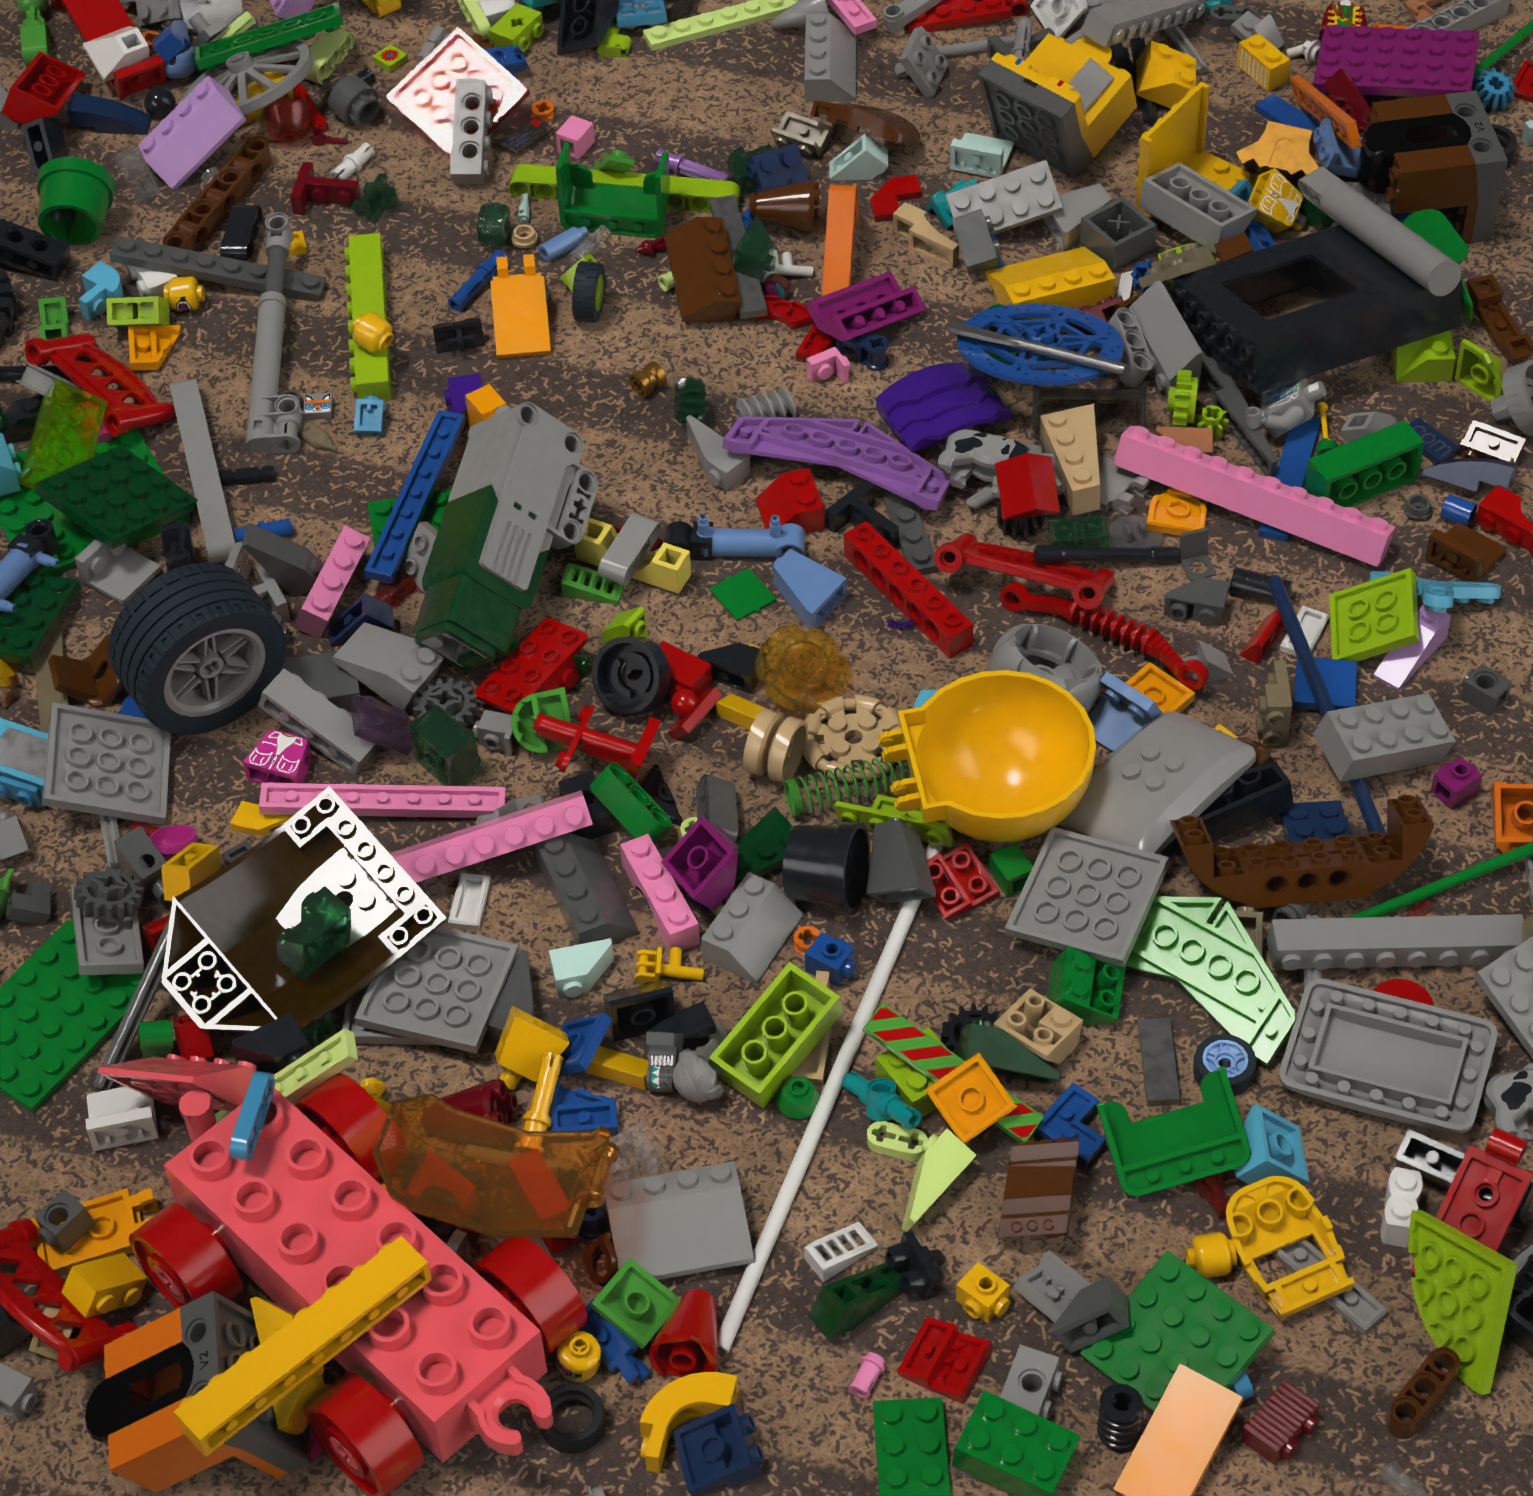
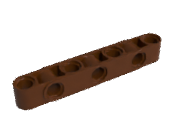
M254 136L244 143L179 217L174 226L164 236L163 245L198 251L203 247L230 215L232 206L242 201L271 165L272 159L269 142L265 137Z

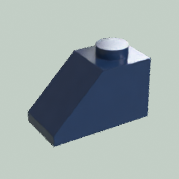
M364 593L329 624L330 646H343L364 622L392 631L394 629L393 606Z

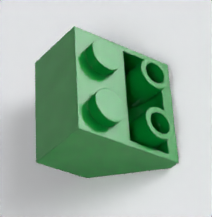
M1067 946L1051 965L1046 998L1083 1019L1082 1026L1115 1023L1119 1017L1125 967L1093 959L1087 954Z

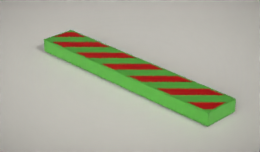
M881 1003L862 1030L933 1082H937L965 1062L884 1003ZM1007 1091L1017 1108L995 1122L994 1125L1016 1141L1026 1142L1044 1117Z

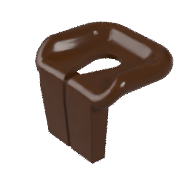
M110 634L106 635L93 653L84 660L51 655L48 663L56 691L86 702L94 708H104L113 702L124 686L113 672L108 659ZM107 660L108 668L105 675L95 683L96 676L103 663Z

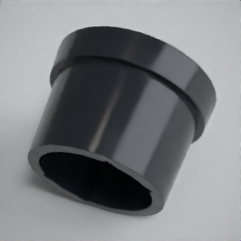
M843 822L840 826L795 825L787 839L783 858L782 877L786 897L791 900L831 907L834 912L851 916L855 915L861 906L870 868V840L866 825L863 822Z

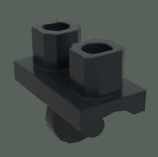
M469 318L463 321L445 322L432 326L437 354L459 350L460 353L465 352L467 348L485 346L481 318Z
M171 522L169 526H161L160 531L167 572L196 563L190 524L186 522Z
M912 1230L904 1232L900 1243L888 1247L884 1257L890 1269L904 1267L906 1272H902L899 1279L900 1286L905 1295L919 1293L923 1300L930 1299L934 1295L932 1292L934 1285L943 1274L940 1267L945 1262V1256L941 1250L930 1251L928 1246H921Z

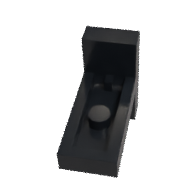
M867 480L826 509V527L833 533L850 521L854 528L867 521L894 548L899 545V526L871 507L874 504V485Z

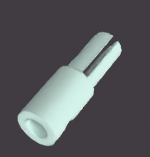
M526 193L521 195L518 208L519 223H528L530 218V196Z

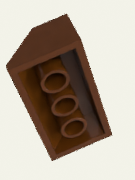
M696 217L665 233L664 240L681 320L689 322L734 321L741 304V298L723 217Z

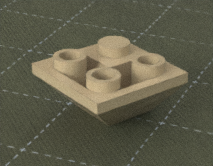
M1030 988L993 1023V1027L1004 1030L1041 1058L1060 1064L1078 1045L1083 1019Z

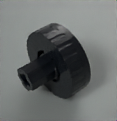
M642 636L612 639L599 650L592 666L594 690L599 700L613 712L619 714L648 712L657 707L668 692L671 680L668 659L660 646L650 639ZM624 662L626 663V665L624 666L623 671H622L623 681H624L625 685H627L629 688L634 689V693H632V690H629V689H627L626 687H624V685H623V683H622V681H621V674H620V673H621V668H622V665L624 664Z

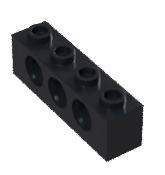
M0 218V262L57 282L70 262V244Z

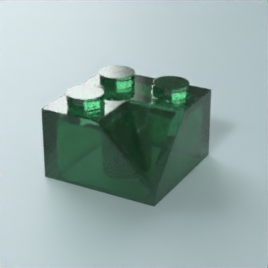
M436 705L409 724L416 762L442 785L466 786L481 775V758L477 748L478 739L471 729H465L461 726L451 712H445L440 706Z
M326 886L316 893L311 892L302 901L301 921L292 929L287 928L279 935L277 939V957L297 976L305 980L350 944L352 909Z

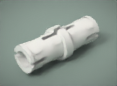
M366 142L361 144L355 152L347 154L343 158V162L330 171V178L335 179L339 175L338 179L346 180L354 172H359L362 169V165L375 156L374 148L371 147L365 153L370 144Z

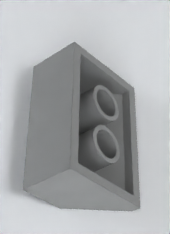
M748 872L701 938L702 960L758 984L803 918V913L786 897L775 883Z

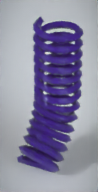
M891 619L886 621L889 628L900 630L902 625V631L903 626L904 630H906L905 625L907 630L910 627L912 628V626H916L912 619L907 622H897Z

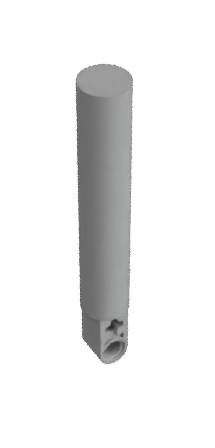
M1321 166L1298 180L1299 189L1308 201L1433 295L1444 296L1457 287L1461 278V268L1454 260L1326 168Z

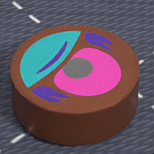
M779 274L768 275L762 284V289L766 295L779 296V299L782 300L786 298L791 288L788 280Z

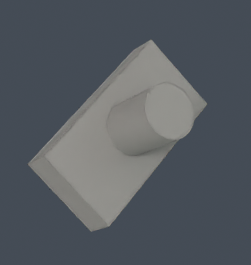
M198 12L188 20L199 35L190 46L197 47L209 43L228 26V23L221 17L209 25L202 14Z

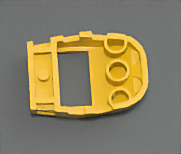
M1270 1176L1247 1185L1233 1194L1227 1204L1226 1221L1229 1235L1235 1244L1236 1253L1249 1283L1282 1322L1292 1314L1345 1291L1346 1293L1350 1292L1355 1282L1353 1276L1347 1277L1343 1267L1345 1255L1341 1245H1338L1332 1231V1223L1328 1216H1323L1315 1206V1199L1308 1190L1292 1178ZM1313 1236L1326 1259L1266 1284L1254 1260Z

